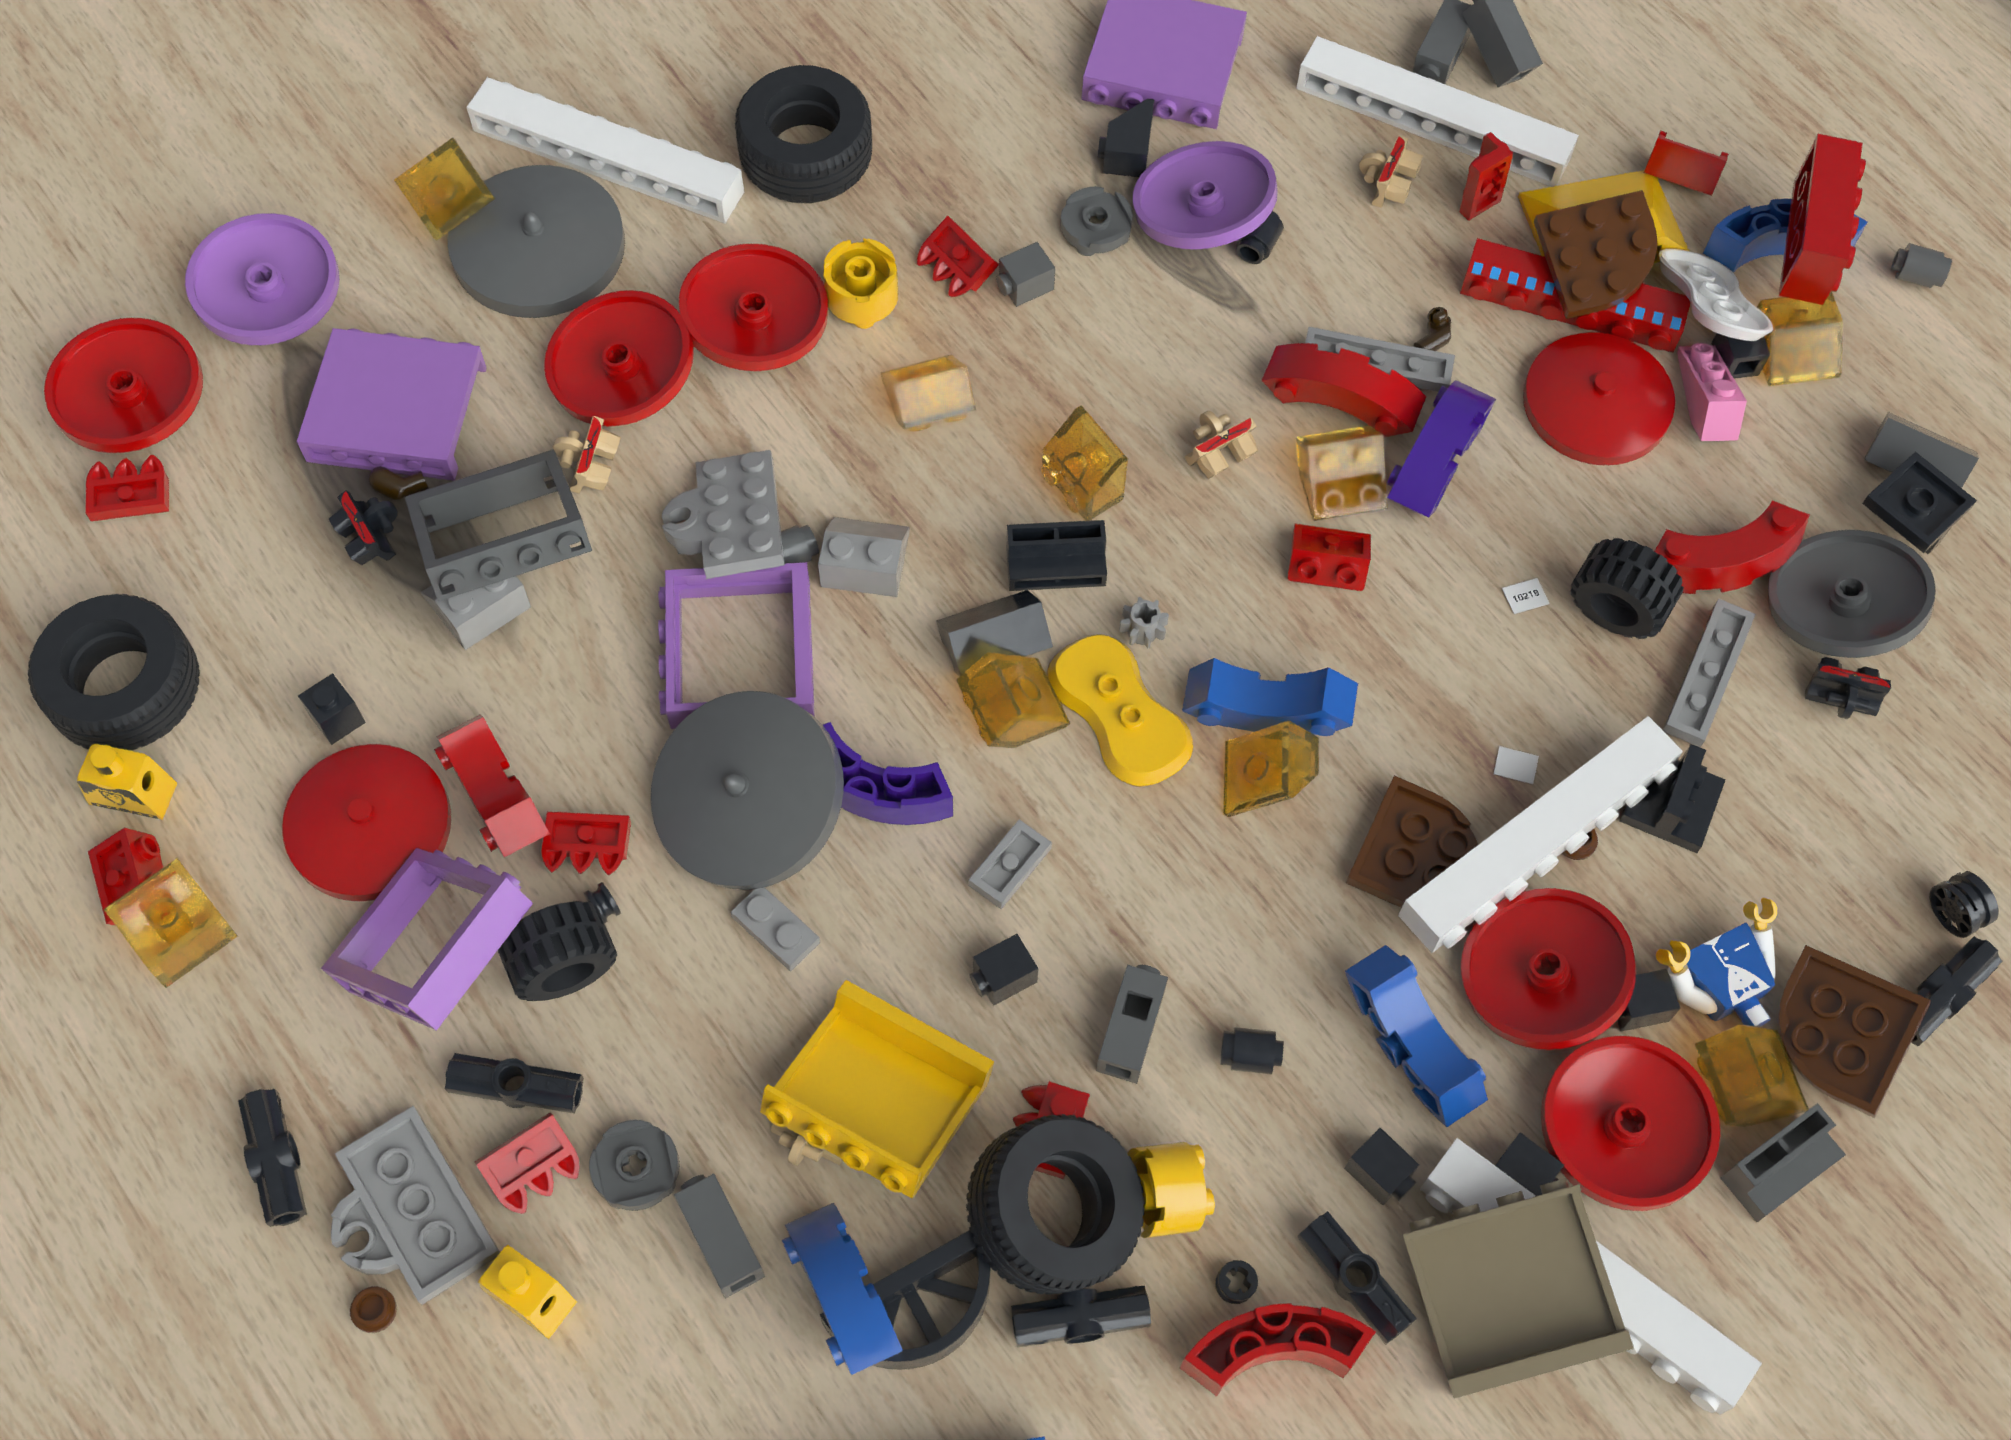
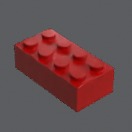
M1817 134L1793 184L1779 296L1824 305L1830 292L1838 290L1843 269H1850L1856 252V247L1851 246V240L1854 238L1859 225V217H1855L1854 212L1860 204L1863 189L1857 186L1866 166V160L1861 159L1862 142Z

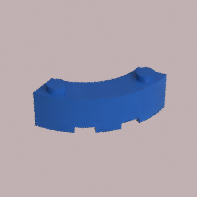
M1773 199L1768 205L1754 208L1748 205L1733 212L1715 226L1703 254L1723 264L1732 272H1735L1745 263L1760 257L1784 255L1791 199ZM1859 217L1857 232L1851 240V246H1855L1868 221Z
M1216 658L1189 669L1182 711L1197 717V721L1203 725H1220L1269 735L1316 734L1319 736H1331L1335 731L1353 725L1358 683L1329 667L1308 673L1286 674L1285 681L1261 680V674L1257 671L1236 667Z
M1385 945L1345 970L1348 983L1362 1015L1368 1014L1375 1028L1382 1034L1376 1040L1395 1068L1402 1064L1405 1074L1415 1086L1412 1089L1413 1093L1444 1126H1450L1488 1101L1483 1083L1486 1080L1483 1069L1474 1059H1468L1444 1031L1420 990L1416 980L1417 970L1407 956H1399Z
M831 1203L785 1224L789 1237L783 1239L782 1243L791 1264L801 1263L833 1334V1337L826 1339V1343L836 1366L845 1363L850 1374L853 1375L902 1352L903 1350L874 1285L870 1283L864 1286L861 1277L869 1274L854 1240L847 1234L845 1230L847 1228L836 1205Z

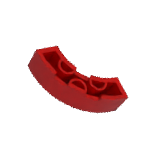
M1293 343L1276 346L1261 380L1283 404L1308 402L1339 409L1362 420L1376 430L1383 438L1413 432L1426 396L1418 387L1395 370L1391 369L1388 374L1368 364L1370 357L1343 348L1340 349L1339 354L1318 350V344Z
M1772 500L1768 508L1757 519L1740 529L1728 533L1696 536L1666 529L1654 552L1661 554L1667 559L1668 563L1676 568V574L1681 576L1683 581V593L1696 594V590L1720 589L1721 593L1737 590L1751 585L1754 579L1770 571L1772 573L1788 561L1802 542L1810 514Z
M479 714L436 736L441 746L435 748L434 751L445 771L453 767L485 825L479 831L491 852L498 848L505 858L550 834L531 797L515 775L507 777L504 770L510 768V765L482 715Z
M1292 1303L1272 1304L1255 1308L1250 1312L1226 1320L1209 1331L1185 1356L1180 1369L1216 1397L1232 1379L1242 1372L1262 1363L1278 1360H1296L1312 1363L1335 1373L1343 1379L1356 1363L1376 1331L1361 1321L1326 1307L1315 1308L1292 1305Z

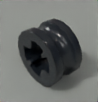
M601 882L597 885L598 888L595 892L588 890L584 892V895L588 902L598 907L604 923L608 922L607 918L609 915L614 914L618 916L621 914V911L607 887Z
M1233 1260L1225 1264L1215 1279V1288L1218 1295L1230 1304L1246 1302L1258 1287V1276L1255 1269L1250 1264L1241 1260ZM1231 1272L1232 1276H1235L1237 1272L1242 1273L1245 1276L1243 1284L1248 1288L1247 1291L1243 1293L1242 1289L1239 1288L1236 1293L1232 1292L1228 1288L1231 1281L1226 1277V1274Z

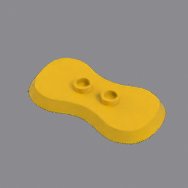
M1102 634L1083 637L1064 647L1049 663L1047 674L1050 689L1062 704L1088 722L1097 736L1105 765L1118 779L1129 785L1149 786L1174 775L1188 762L1192 756L1193 738L1187 724L1176 713L1160 704L1151 696L1143 684L1135 656L1120 640Z

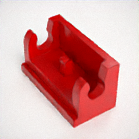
M1660 131L1644 173L1712 196L1729 153L1722 151L1721 155L1717 156L1667 139V132Z

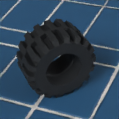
M1613 538V540H1601L1600 543H1596L1574 578L1570 592L1576 606L1595 624L1624 637L1646 639L1647 636L1654 637L1661 631L1683 593L1684 587L1682 586L1681 576L1676 574V568L1668 563L1667 559L1661 554H1657L1653 549L1642 546L1637 542Z
M582 901L555 904L531 913L519 921L498 949L515 995L519 999L527 1001L556 999L581 990L604 975L615 963L617 951L598 907L594 906L593 903Z

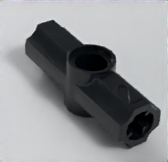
M1974 936L1946 964L1942 963L1917 987V994L1931 1000V1003L1912 1044L1917 1047L1920 1046L1947 1018L1951 1019L1976 995L1977 992L1974 990L2003 962L1998 955V949L1989 941L1981 940Z
M454 1053L453 1058L449 1060L445 1074V1090L448 1093L501 1101L512 1108L531 1106L575 1114L583 1093L584 1078L582 1074L530 1066L516 1058L500 1061ZM515 1076L524 1077V1082L518 1089L514 1091L505 1090V1085L511 1078Z
M276 1089L255 1090L247 1093L245 1097L238 1101L248 1145L244 1146L245 1162L254 1183H257L266 1224L269 1227L286 1226L299 1221L300 1218L307 1215L297 1172L301 1168L300 1156L295 1140L290 1131L287 1130L279 1093Z
M1328 1211L1320 1215L1298 1235L1297 1238L1333 1280L1334 1288L1338 1295L1352 1303L1370 1327L1376 1331V1334L1385 1345L1395 1339L1417 1319L1381 1276L1376 1261L1371 1256L1361 1252ZM1349 1268L1361 1270L1367 1278V1285L1364 1287L1353 1286L1346 1277V1270Z
M1145 1285L1097 1292L1096 1289H1079L1062 1293L1057 1296V1299L1011 1306L1012 1324L1017 1347L1041 1345L1064 1340L1067 1344L1085 1343L1103 1338L1106 1333L1150 1327L1152 1324Z

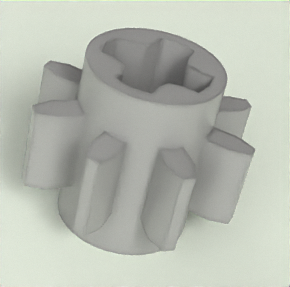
M1138 597V601L1133 607L1124 605L1122 614L1124 619L1120 621L1119 631L1122 633L1128 632L1130 645L1137 643L1145 645L1148 649L1151 642L1156 638L1159 640L1165 639L1166 629L1164 626L1168 624L1169 614L1160 613L1158 600L1151 602Z

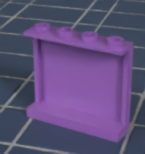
M1108 0L1083 75L1082 100L1098 105L1130 110L1146 99H1154L1153 116L1217 129L1220 109L1237 50L1243 40L1247 12L1194 0Z
M333 328L297 438V444L306 462L373 470L375 467L383 466L398 474L410 475L421 471L424 477L455 481L458 465L454 452L477 371L486 372L487 368L480 346H474L466 342H441L432 338L401 337L393 333H368L353 328L348 330Z

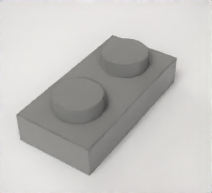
M1019 819L970 877L969 886L1002 909L1051 850L1052 842Z
M765 887L754 889L731 911L732 918L790 972L820 944L819 936Z

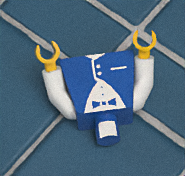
M1763 897L1761 899L1762 911L1759 915L1756 903L1748 901L1743 906L1744 915L1754 921V924L1750 927L1746 922L1692 950L1689 949L1686 943L1670 940L1669 943L1673 954L1669 950L1659 949L1655 955L1659 963L1670 966L1667 971L1677 999L1702 1014H1707L1714 1021H1719L1736 1012L1748 1032L1761 1027L1771 1020L1759 1000L1775 986L1772 926L1768 923L1776 918L1777 906L1772 900Z

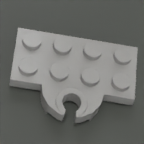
M771 450L696 462L697 488L683 492L672 499L661 515L664 522L662 527L665 537L670 544L677 548L678 554L694 555L702 553L706 579L785 566L774 462Z
M414 1106L335 1153L355 1190L343 1198L331 1214L333 1218L331 1228L332 1244L338 1248L346 1245L349 1237L357 1231H367L369 1233V1242L363 1250L347 1252L340 1258L350 1268L366 1275L386 1274L400 1269L416 1299L423 1305L499 1255L500 1251Z

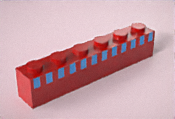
M1479 238L1476 240L1460 294L1470 296L1476 300H1485L1506 306L1512 310H1521L1542 316L1548 320H1556L1578 326L1584 330L1619 336L1632 342L1650 346L1656 350H1664L1674 353L1684 332L1691 304L1686 295L1642 283L1640 288L1631 297L1612 308L1566 319L1545 256Z

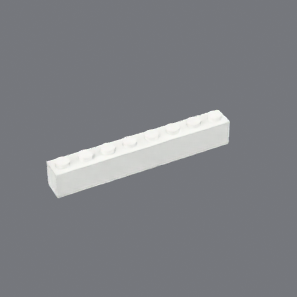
M1318 36L1300 67L1296 89L1475 158L1479 156L1483 136L1492 132L1500 141L1505 142L1513 152L1509 171L1551 187L1558 185L1579 136L1563 128L1537 120L1531 116L1500 106L1497 103L1487 101Z
M487 77L467 106L473 131L724 224L744 194L741 169L728 162L711 159L697 151H689L673 145L667 140L656 139L640 133L634 128H626L612 123L601 116H593L579 111L571 105H563L546 99L538 93H530L516 88L508 82H500Z
M1647 716L1406 899L1398 916L1431 953L1443 944L1447 949L1451 948L1466 935L1467 932L1464 928L1475 920L1480 925L1490 918L1498 909L1495 904L1505 896L1509 901L1513 900L1527 888L1529 884L1526 880L1537 873L1539 877H1543L1559 862L1556 858L1565 850L1570 854L1577 851L1589 839L1588 832L1595 827L1600 831L1608 827L1619 816L1617 810L1623 805L1627 804L1629 808H1632L1648 794L1649 791L1646 788L1653 782H1656L1658 785L1665 783L1678 770L1674 764L1683 751Z
M1456 1138L1420 1188L1426 1194V1200L1434 1208L1443 1213L1450 1212L1452 1214L1453 1210L1477 1203L1481 1212L1497 1208L1496 1198L1522 1191L1524 1199L1535 1197L1534 1194L1458 1138ZM1597 1242L1625 1329L1629 1331L1634 1349L1627 1352L1640 1354L1652 1363L1651 1368L1659 1377L1669 1383L1675 1384L1677 1382L1692 1393L1690 1398L1702 1409L1710 1413H1715L1716 1411L1721 1415L1734 1408L1762 1363Z

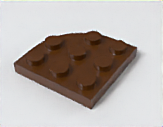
M1643 190L1538 214L1534 220V225L1566 319L1609 309L1624 302L1640 288L1653 266L1657 252V233Z
M1394 775L1350 871L1346 884L1402 908L1406 899L1478 846V842L1470 829L1471 823L1457 807L1442 796Z
M1805 945L1787 981L1780 1002L1779 1021L1782 1041L1797 1071L1813 1087L1832 1099L1875 1118L1930 1006L1931 1000Z

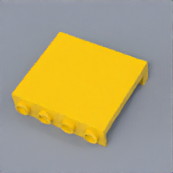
M845 980L837 991L834 1007L774 1087L767 1084L764 1088L760 1113L764 1114L776 1126L786 1127L801 1135L813 1147L825 1149L838 1156L850 1168L857 1171L862 1170L880 1180L887 1189L896 1193L901 1192L913 1199L987 1087L995 1061Z

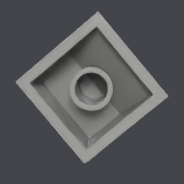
M833 517L825 530L818 562L821 587L898 597L910 527Z
M517 576L439 602L432 585L421 592L424 599L465 650L531 608L524 586ZM454 585L444 586L443 590L454 587Z

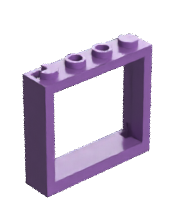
M807 562L787 563L785 566L706 579L704 568L665 570V587H660V591H658L660 609H665V620H659L658 630L660 644L666 643V655H659L660 679H666V690L659 691L660 714H667L671 729H675L694 710L707 703H683L682 599L792 593L796 697L786 699L796 703L815 717L810 580Z
M416 848L321 969L349 993L437 1031L533 903L520 891L521 887L518 885L520 881L509 873L503 872L501 875H497L485 865L480 864L476 868L461 857H457L454 861L439 850L430 853ZM442 881L483 895L413 988L371 972Z

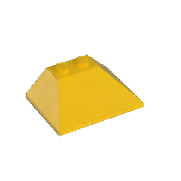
M1644 170L1519 192L1518 199L1541 256L1545 255L1534 225L1536 215L1640 190L1644 192L1657 233V252L1654 263L1660 262L1659 253L1663 249L1672 248L1689 251L1657 177L1644 173Z

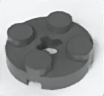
M1086 187L1074 192L1067 199L1066 206L1062 209L1061 230L1065 239L1076 247L1079 254L1092 256L1095 253H1106L1119 248L1129 241L1133 212L1129 202L1117 192H1115V195L1105 193L1103 187ZM1091 216H1096L1098 220L1105 219L1101 224L1090 222Z
M643 1120L624 1121L609 1128L602 1135L603 1139L598 1143L596 1150L593 1149L589 1161L591 1180L598 1193L613 1208L627 1211H639L650 1208L661 1202L665 1197L670 1196L675 1189L680 1169L679 1155L671 1137L665 1131ZM632 1155H637L640 1161L647 1160L646 1167L642 1168L641 1173L636 1176H632L631 1172H623V1166L629 1164V1157Z

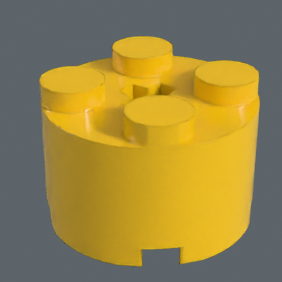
M863 238V242L851 243L850 239L837 244L828 252L824 260V286L828 296V307L836 317L845 322L855 324L858 328L867 329L893 311L898 300V276L894 255L888 247L873 239Z
M1187 1142L1135 1147L1128 1151L1127 1155H1130L1133 1164L1137 1169V1175L1141 1179V1186L1143 1187L1142 1197H1144L1145 1204H1143L1145 1211L1144 1216H1142V1228L1144 1231L1140 1236L1142 1238H1151L1198 1231L1204 1223L1205 1216L1212 1215L1215 1209L1213 1193L1210 1188H1206L1203 1174L1205 1157L1201 1146L1198 1144L1190 1145Z

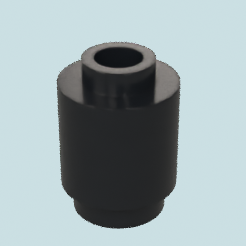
M1274 211L1257 229L1237 240L1236 252L1245 262L1259 264L1262 260L1267 259L1284 230L1280 217Z
M1235 1027L1234 1031L1224 1030L1220 1064L1231 1066V1070L1272 1074L1273 1066H1282L1284 1041L1276 1040V1031Z

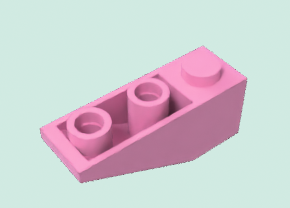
M1696 343L1692 346H1678L1677 355L1690 422L1700 441L1738 440L1747 400L1715 346L1705 343Z

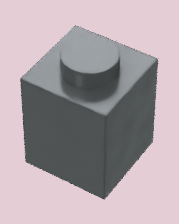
M1035 242L999 258V275L996 276L997 285L1004 296L1009 295L1017 307L1054 290L1055 266L1039 243Z

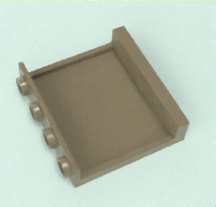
M1565 1178L1540 1185L1542 1195L1524 1199L1522 1191L1496 1198L1497 1208L1481 1212L1477 1203L1453 1210L1455 1220L1437 1224L1435 1216L1409 1223L1411 1232L1403 1234V1238L1454 1399L1634 1349L1629 1331L1625 1329L1580 1194L1581 1188L1579 1184L1569 1187Z

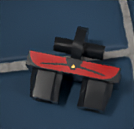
M345 490L337 497L342 507L329 518V521L337 533L345 538L357 531L358 536L345 545L349 557L360 565H364L376 556L386 561L390 560L396 553L385 534L392 532L394 529L392 522L398 515L396 507L389 501L379 502L376 497L370 498L367 503L355 501L351 493Z
M1823 657L1820 663H1818L1805 690V699L1838 707V717L1843 719H1849L1853 711L1877 716L1884 697L1891 689V680L1880 678L1878 669L1864 666L1854 672L1842 669V664L1837 659Z

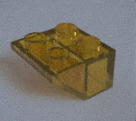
M1832 291L1824 305L1786 297L1760 300L1757 308L1770 319L1773 326L1772 332L1764 336L1770 352V356L1762 369L1768 386L1832 379L1841 376L1843 319Z
M1362 426L1296 437L1299 476L1311 517L1314 521L1388 509L1383 435L1371 426Z

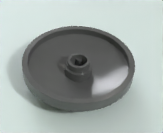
M1838 530L1825 532L1803 540L1788 561L1775 572H1771L1768 603L1776 624L1788 637L1798 644L1830 656L1860 658L1893 651L1907 644L1920 634L1931 618L1936 587L1934 576L1928 564L1915 550L1903 542L1870 531Z

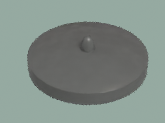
M531 165L504 171L475 187L462 200L451 219L447 245L456 277L472 298L483 306L501 314L522 318H541L574 310L583 303L595 298L609 285L618 272L623 260L625 233L621 215L615 201L598 182L583 173L569 168L552 165Z
M741 691L715 698L694 710L675 728L658 757L651 784V811L658 836L670 856L687 872L717 886L738 890L758 889L777 884L790 878L808 865L824 847L834 830L842 806L844 788L840 756L835 743L824 726L804 708L784 697L761 691Z

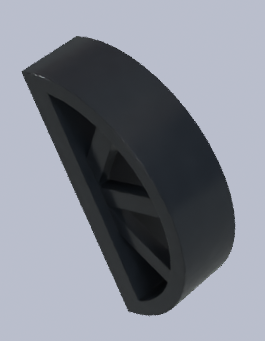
M970 1230L873 1284L892 1326H894L901 1299L905 1298L929 1344L903 1350L872 1366L893 1370L924 1367L954 1352L972 1334L987 1304L990 1287V1264L986 1263L983 1259V1253H979L977 1243L974 1244L973 1241L974 1234ZM976 1257L979 1272L977 1289L938 1279ZM917 1290L930 1292L971 1305L959 1323L942 1337ZM821 1313L822 1324L828 1334L833 1337L825 1315Z

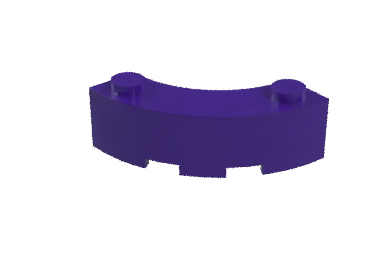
M1457 380L1448 388L1442 386L1432 405L1435 408L1414 443L1404 465L1396 464L1387 481V485L1392 487L1387 498L1429 518L1436 511L1459 464L1453 461L1455 456L1459 455L1462 457L1465 451H1468L1475 438L1481 432L1496 398Z
M831 722L823 724L836 745L842 764L844 788L841 808L862 818L896 825L926 824L953 817V795L938 762L919 767L887 766L886 769L862 760L861 755L847 746L839 737Z

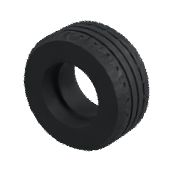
M813 65L785 67L766 74L755 82L740 100L735 114L739 158L748 178L765 193L780 200L793 203L826 201L844 193L855 185L868 169L872 156L870 109L860 89L844 76L830 69ZM800 125L819 126L832 132L827 137L808 144L790 143L777 137L785 130Z
M127 594L97 596L81 601L61 612L47 625L37 639L28 663V683L33 695L32 697L37 702V705L62 735L85 749H89L92 744H100L124 750H135L162 738L181 722L187 714L186 712L191 708V704L195 700V694L198 691V677L200 676L196 653L173 617L160 605H156L155 602L148 601L143 597L129 596ZM127 651L147 653L143 669L128 686L108 695L91 696L84 694L85 683L90 673L106 658Z
M1074 1115L1043 1116L1004 1132L986 1147L985 1152L979 1156V1161L974 1166L975 1171L970 1175L971 1181L968 1182L967 1189L969 1192L966 1195V1200L968 1201L966 1211L969 1212V1215H967V1221L970 1222L971 1227L969 1229L974 1234L973 1241L974 1244L977 1243L979 1253H983L985 1262L990 1264V1268L994 1272L998 1271V1275L1002 1279L1005 1278L1006 1282L1015 1284L1019 1289H1025L1027 1292H1035L1037 1294L1049 1295L1071 1292L1095 1285L1111 1277L1113 1272H1117L1133 1253V1248L1138 1243L1137 1237H1140L1141 1227L1143 1226L1142 1216H1144L1145 1211L1143 1204H1145L1144 1197H1142L1143 1187L1140 1183L1141 1179L1137 1175L1136 1166L1133 1164L1130 1155H1127L1124 1146H1121L1116 1138L1113 1139V1135L1109 1131H1105L1102 1126H1096L1091 1120L1087 1121L1085 1118H1077ZM1041 1163L1052 1165L1064 1172L1073 1182L1080 1196L1082 1205L1081 1226L1074 1241L1066 1247L1048 1239L1036 1226L1030 1213L1028 1204L1029 1182L1034 1170Z

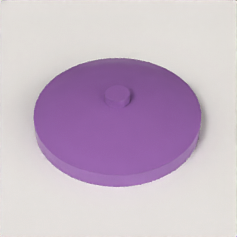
M1209 141L1187 145L1163 155L1141 174L1133 191L1135 216L1141 229L1149 237L1164 245L1181 249H1206L1222 246L1253 232L1268 218L1277 201L1276 175L1269 160L1251 147L1225 141Z
M262 213L244 216L225 223L203 239L189 260L186 269L185 287L189 302L197 317L214 334L239 344L270 345L297 337L316 325L332 306L338 292L340 279L339 268L333 250L326 238L316 228L295 217L283 214Z

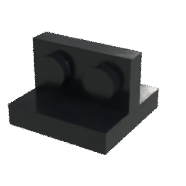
M1915 451L1865 498L1862 504L1922 553L1926 552L1929 554L1939 545L1952 526L1974 506L1977 500Z
M1690 744L1680 761L1677 760L1674 765L1678 768L1675 774L1662 785H1658L1656 782L1646 788L1649 791L1648 794L1632 808H1629L1626 804L1619 822L1698 853L1703 845L1726 779L1707 772V767L1701 765L1706 750Z

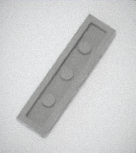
M1308 328L1305 343L1318 344V350L1339 354L1340 349L1343 348L1370 357L1368 364L1388 374L1393 369L1421 389L1439 392L1442 386L1447 388L1450 386L1455 355L1319 328Z
M1718 598L1663 728L1665 733L1698 747L1702 746L1756 615L1755 613Z

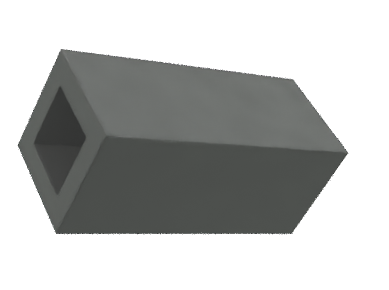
M1459 0L1443 1L1417 53L1413 73L1446 85L1471 34L1462 14L1471 6L1470 4Z
M1472 0L1474 4L1462 12L1497 87L1521 80L1543 64L1513 0Z
M1127 965L1098 1058L1096 1072L1135 1084L1138 1083L1168 977L1161 975V972L1156 968L1148 965H1137L1136 967Z
M715 1174L708 1177L698 1175L683 1183L681 1191L674 1194L725 1299L765 1278L762 1267Z

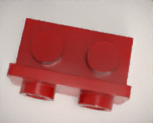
M1492 132L1483 136L1479 156L1471 162L1468 169L1469 173L1459 211L1468 221L1500 203L1502 200L1513 152L1505 142L1500 141Z
M1295 523L1287 579L1293 582L1363 591L1371 561V534Z
M124 827L88 851L106 924L120 926L149 907L167 910L173 906L170 883L165 875L160 856V847L154 835Z

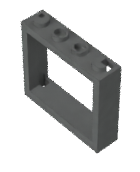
M554 449L405 497L425 569L438 602L592 551L583 520ZM549 476L552 477L551 480L544 481V478ZM558 492L567 517L437 559L430 532ZM432 514L433 518L425 520V516ZM581 542V545L570 548V545ZM454 585V587L443 590L444 586Z

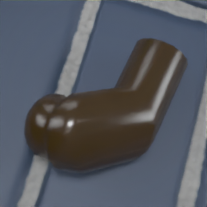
M1435 307L1428 312L1427 336L1415 342L1413 347L1437 351L1449 343L1451 340V318L1443 307Z
M379 466L370 472L369 483L372 488L393 500H399L428 489L421 471L401 477L386 467Z

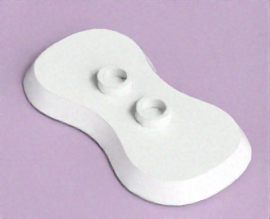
M1672 248L1660 251L1659 260L1662 274L1685 293L1691 302L1693 316L1706 328L1721 335L1747 341H1757L1772 332L1773 326L1770 319L1743 296L1739 289L1737 277L1726 266L1714 259L1690 251Z

